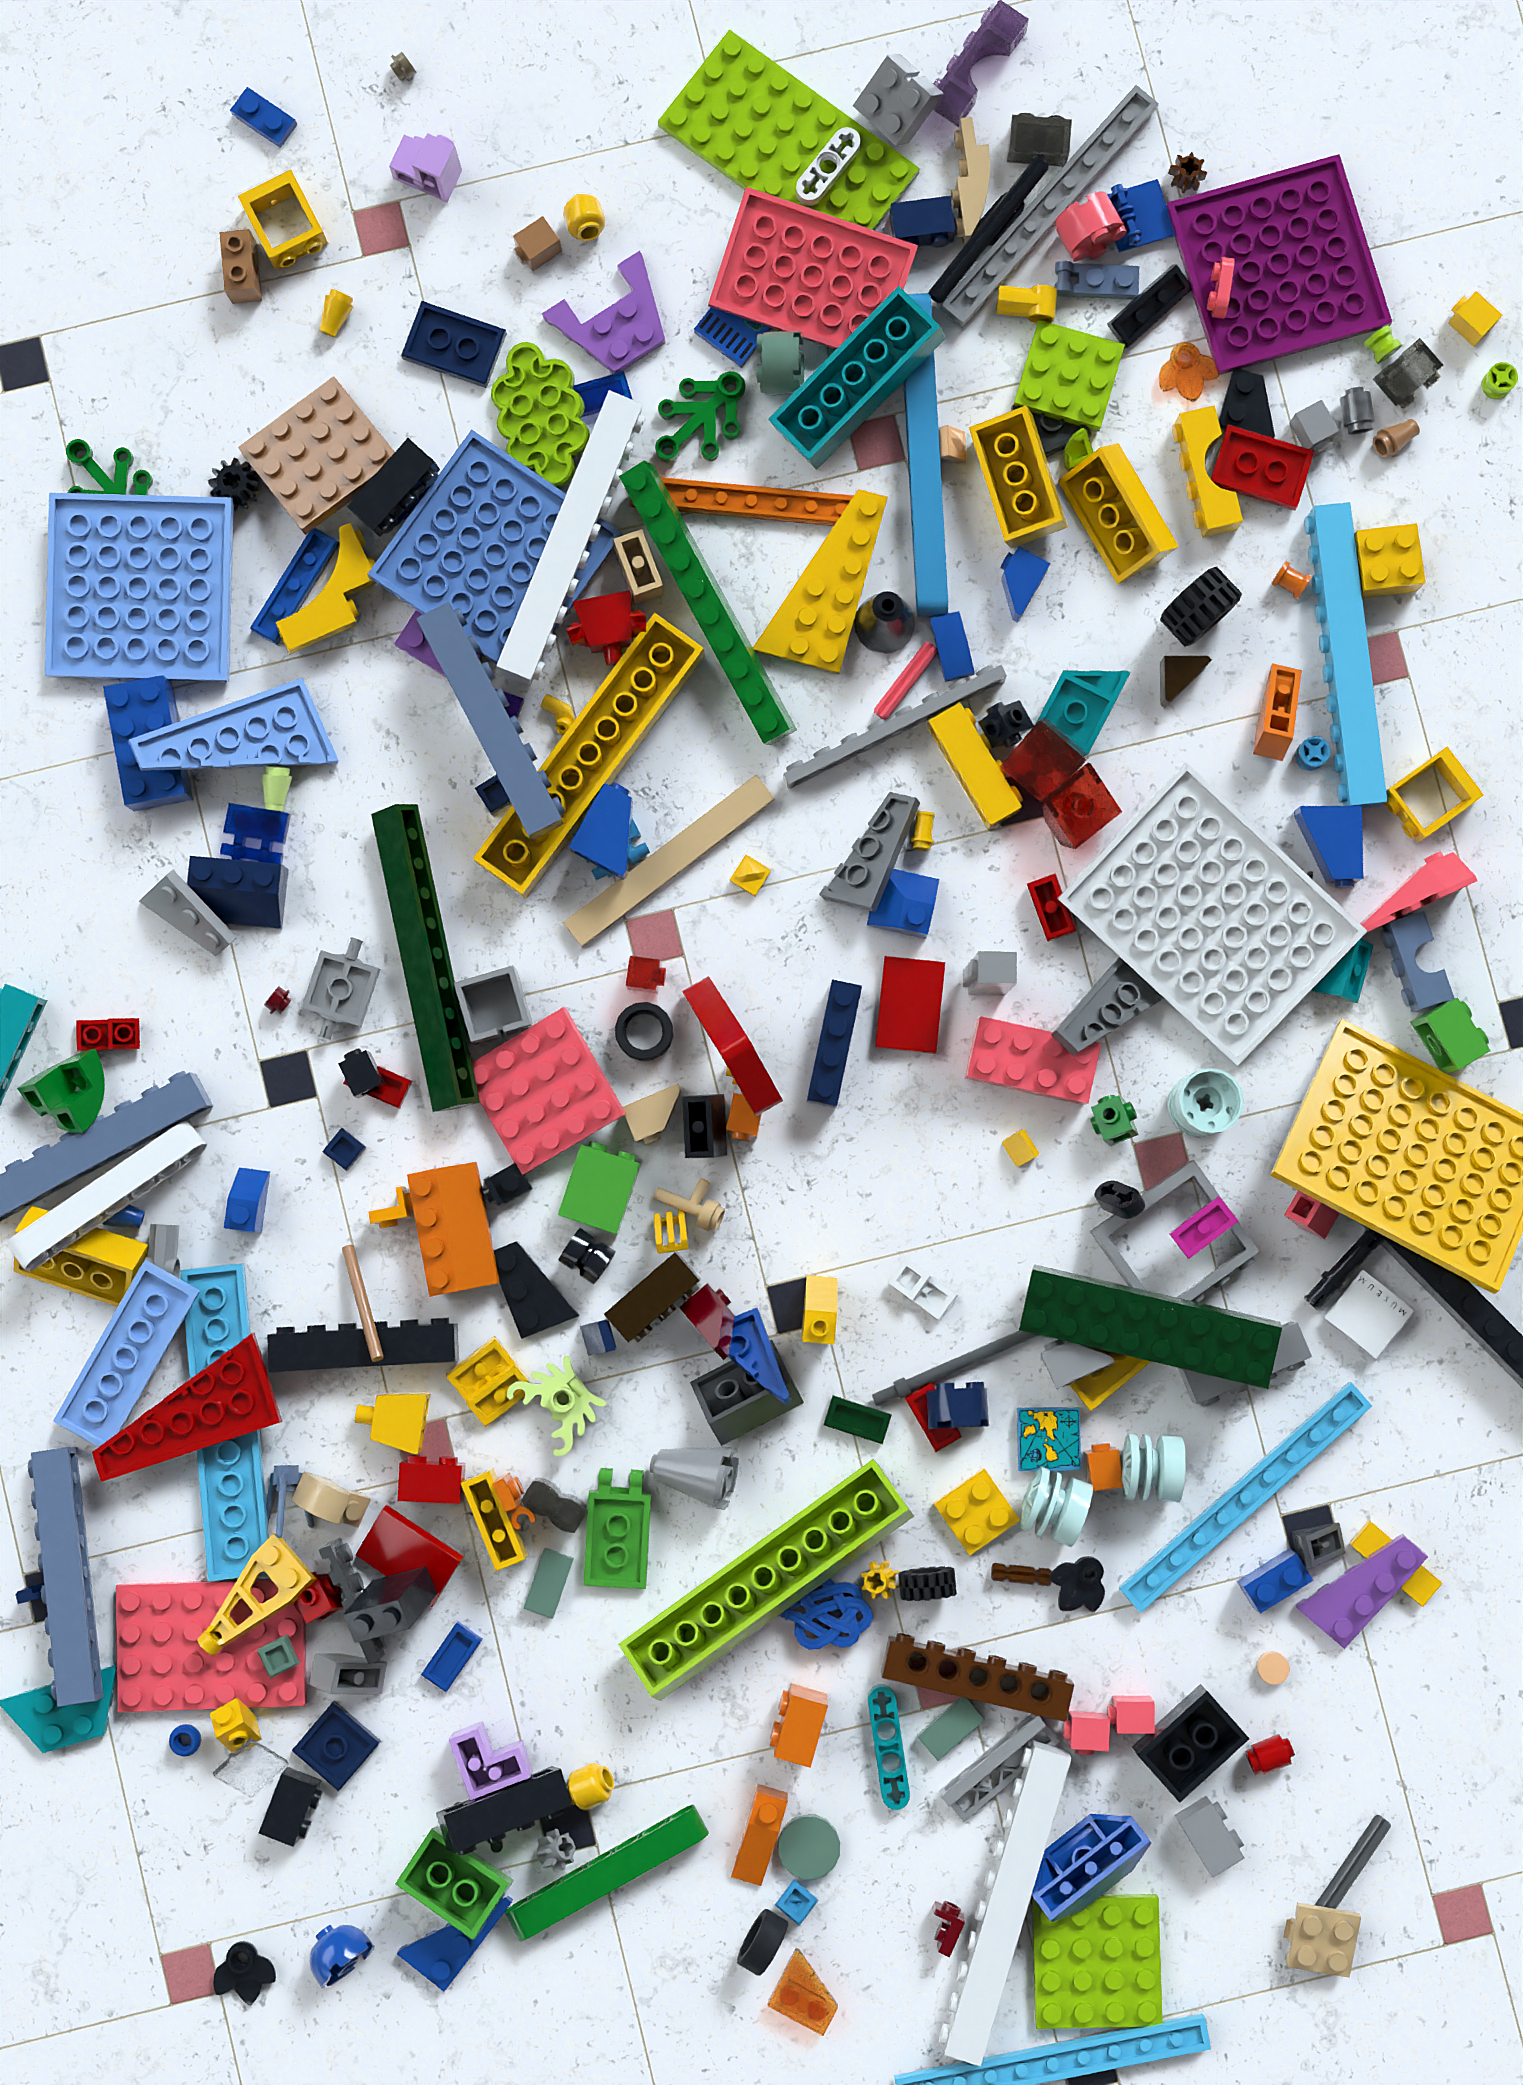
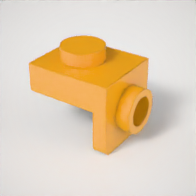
M396 1187L399 1206L368 1211L370 1224L379 1223L380 1229L398 1225V1219L411 1217L410 1210H413L410 1192H407L406 1187Z

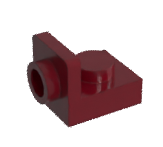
M935 1901L933 1905L934 1915L947 1921L946 1923L941 1921L934 1940L938 1941V1952L950 1958L965 1924L964 1914L960 1912V1907L949 1901H944L943 1904Z

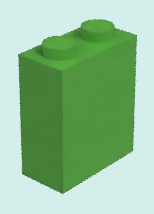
M590 1141L588 1146L581 1144L558 1215L619 1234L641 1164L635 1162V1155L619 1150L616 1156L606 1152L607 1146Z

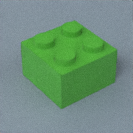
M1458 997L1442 1002L1410 1021L1439 1070L1444 1073L1458 1071L1491 1051L1487 1045L1489 1040L1485 1032L1479 1027L1476 1028L1471 1020L1472 1012L1464 1001L1460 1002Z

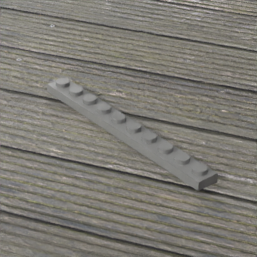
M1135 85L943 301L940 309L963 328L998 289L999 285L1006 280L1053 227L1056 218L1077 200L1155 112L1159 103L1139 86Z

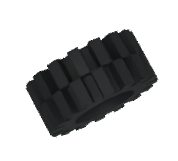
M921 1567L919 1569L904 1570L898 1574L901 1600L930 1601V1599L949 1598L957 1594L955 1570L952 1567Z

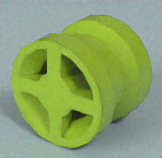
M1389 325L1375 332L1364 342L1366 349L1372 350L1374 353V360L1377 364L1388 359L1402 347L1401 342L1393 338L1392 329Z
M1499 362L1493 365L1484 375L1481 382L1485 395L1491 399L1504 398L1518 381L1517 370L1507 362Z

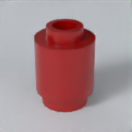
M1279 1734L1252 1744L1251 1749L1245 1751L1247 1760L1255 1775L1260 1773L1266 1775L1292 1764L1291 1757L1295 1756L1288 1738L1282 1740Z

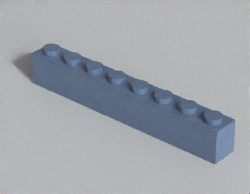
M447 602L417 617L416 620L531 841L563 825L564 822L561 815L566 812L558 797L551 799L547 788L552 785L544 770L537 772L533 761L538 758L530 743L523 745L519 734L524 731L516 716L509 718L505 707L510 704L501 688L495 691L491 683L495 676L488 662L481 664L477 656L481 649L474 635L467 637L463 629L467 622L460 608L453 610L450 602Z
M185 1071L178 1072L168 1078L170 1083L161 1088L158 1085L153 1086L141 1093L143 1098L133 1103L131 1100L117 1105L114 1107L115 1113L106 1118L104 1115L97 1116L90 1127L83 1133L67 1132L59 1137L61 1142L52 1147L49 1144L44 1145L32 1152L34 1157L24 1162L22 1159H19L5 1166L6 1172L0 1174V1222L167 1132L180 1122L187 1121L213 1107L197 1074L191 1072L186 1074Z
M77 1447L32 1452L31 1460L28 1461V1473L30 1478L34 1480L35 1491L31 1493V1502L33 1508L37 1509L38 1518L34 1531L41 1547V1553L38 1555V1567L44 1575L41 1597L43 1603L47 1604L48 1613L44 1626L47 1636H50L51 1648L48 1650L49 1666L54 1670L55 1680L51 1684L52 1697L54 1700L57 1699V1707L92 1702L104 1698Z

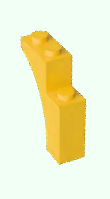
M351 523L339 527L340 548L337 563L323 590L307 606L276 622V628L289 655L355 627V617L359 616L353 600H346L345 597L376 584L367 575L374 566L375 561L372 556L366 557L362 547L366 546L365 540L359 529L353 530Z

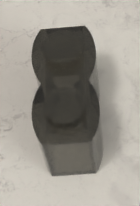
M536 1477L521 1499L528 1510L539 1516H548L549 1520L557 1528L569 1533H575L588 1512V1507L581 1499L571 1494L562 1493L556 1484L540 1477Z

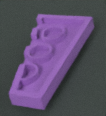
M1402 1533L1370 1554L1369 1558L1362 1563L1352 1566L1342 1576L1330 1584L1327 1583L1319 1588L1318 1592L1306 1600L1304 1598L1296 1603V1608L1345 1649L1423 1564L1428 1556Z

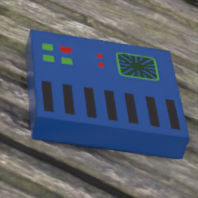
M710 307L694 328V333L742 368L757 349V334L770 332L772 328Z

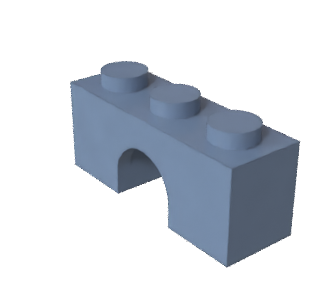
M1422 911L1382 925V942L1386 949L1390 948L1393 957L1391 967L1395 977H1400L1403 986L1401 996L1406 1007L1410 1006L1411 1012L1454 999L1445 969L1429 973L1420 969L1416 963L1415 954L1419 946L1434 940L1425 912Z

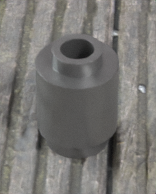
M1354 387L1346 390V395L1340 397L1344 427L1348 428V434L1354 435L1371 431L1373 429L1372 423L1375 419L1370 391H1364L1363 387Z

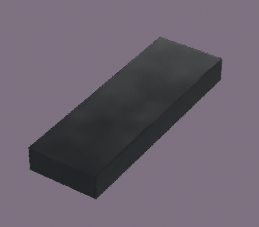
M1177 264L1171 265L1107 323L1108 327L1117 340L1125 344L1124 348H1128L1192 290L1191 284Z

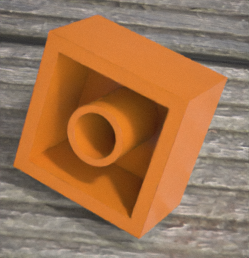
M792 1683L789 1692L783 1690L778 1706V1715L781 1716L780 1722L774 1721L770 1734L769 1746L774 1747L775 1758L811 1768L828 1708L826 1693Z

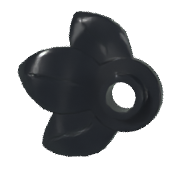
M1091 1556L1081 1557L1075 1563L1064 1562L1052 1571L1049 1580L1061 1586L1058 1596V1607L1061 1611H1074L1083 1604L1090 1612H1095L1100 1607L1105 1596V1588L1101 1583L1104 1569L1098 1559ZM1089 1569H1093L1092 1574L1088 1577H1085V1572Z
M239 1941L228 1950L226 1961L216 1968L213 1981L216 1995H222L234 1988L239 1997L250 2006L259 1996L262 1983L270 1984L276 1981V1971L268 1958L258 1955V1951L253 1944L247 1941ZM238 1953H246L248 1960L245 1962L241 1961L238 1958Z

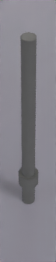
M1021 1330L1016 1331L909 1379H905V1377L893 1382L894 1385L872 1394V1398L876 1406L896 1397L902 1399L911 1395L912 1390L1039 1335Z

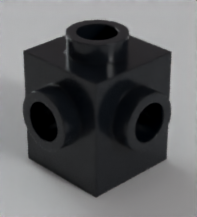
M1020 700L1007 705L999 702L986 710L988 715L978 722L992 749L1003 744L1006 748H1009L1022 740L1021 736L1034 727Z

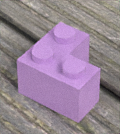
M429 133L426 134L424 139L419 136L412 138L404 134L389 165L393 179L448 202L462 172L454 143L443 135L435 137Z
M483 1721L455 1731L449 1738V1743L470 1800L528 1779L533 1772L523 1740L493 1751Z

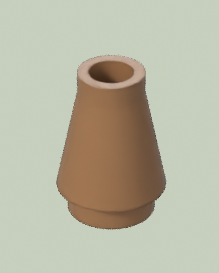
M1408 419L1405 422L1379 430L1373 438L1375 451L1383 458L1388 456L1394 457L1415 436L1419 435V426L1415 420Z

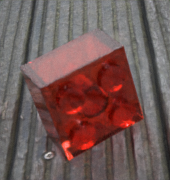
M1044 717L1036 723L1000 767L1043 805L1047 806L1089 760L1090 756Z

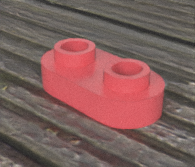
M1221 257L1220 263L1214 262L1211 281L1216 282L1215 291H1210L1207 310H1211V316L1224 319L1227 313L1234 270L1233 258Z

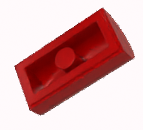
M1056 873L1027 883L1048 942L1077 931L1069 909L1057 899L1063 892Z

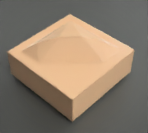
M949 425L939 427L940 457L955 463L966 462L965 432Z

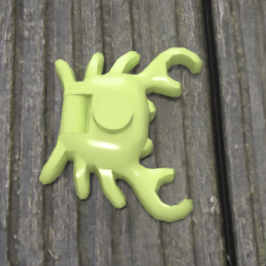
M567 1355L563 1358L565 1373L557 1366L547 1363L546 1368L554 1376H549L543 1372H533L531 1377L542 1380V1384L517 1381L510 1385L507 1391V1398L511 1400L515 1390L522 1389L525 1392L523 1402L526 1405L535 1395H541L540 1404L542 1407L550 1410L552 1420L563 1422V1426L551 1434L552 1438L561 1437L565 1441V1446L562 1449H554L553 1454L555 1456L566 1455L572 1449V1429L575 1422L578 1425L579 1436L585 1433L583 1413L586 1414L591 1422L596 1421L594 1411L590 1407L589 1402L601 1407L606 1406L607 1403L605 1400L592 1394L576 1376L571 1360Z

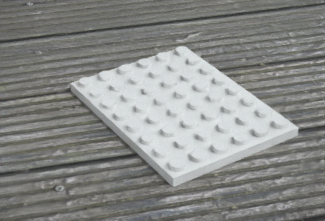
M1187 762L1178 769L1057 898L1237 1066L1367 932L1361 924Z

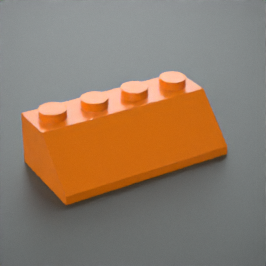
M477 1162L407 1174L429 1297L500 1283Z

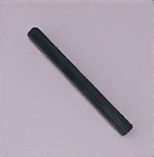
M1037 156L1032 160L928 292L933 301L938 304L943 303L1049 169L1048 162L1045 159Z

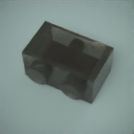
M1031 113L1012 114L1006 162L1030 164L1035 157L1040 156L1048 162V166L1063 167L1069 157L1072 119H1065L1060 115L1037 117Z

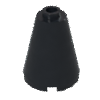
M890 591L881 592L866 599L858 608L854 622L855 632L859 641L868 650L885 654L902 649L910 641L915 627V619L910 606L900 596Z

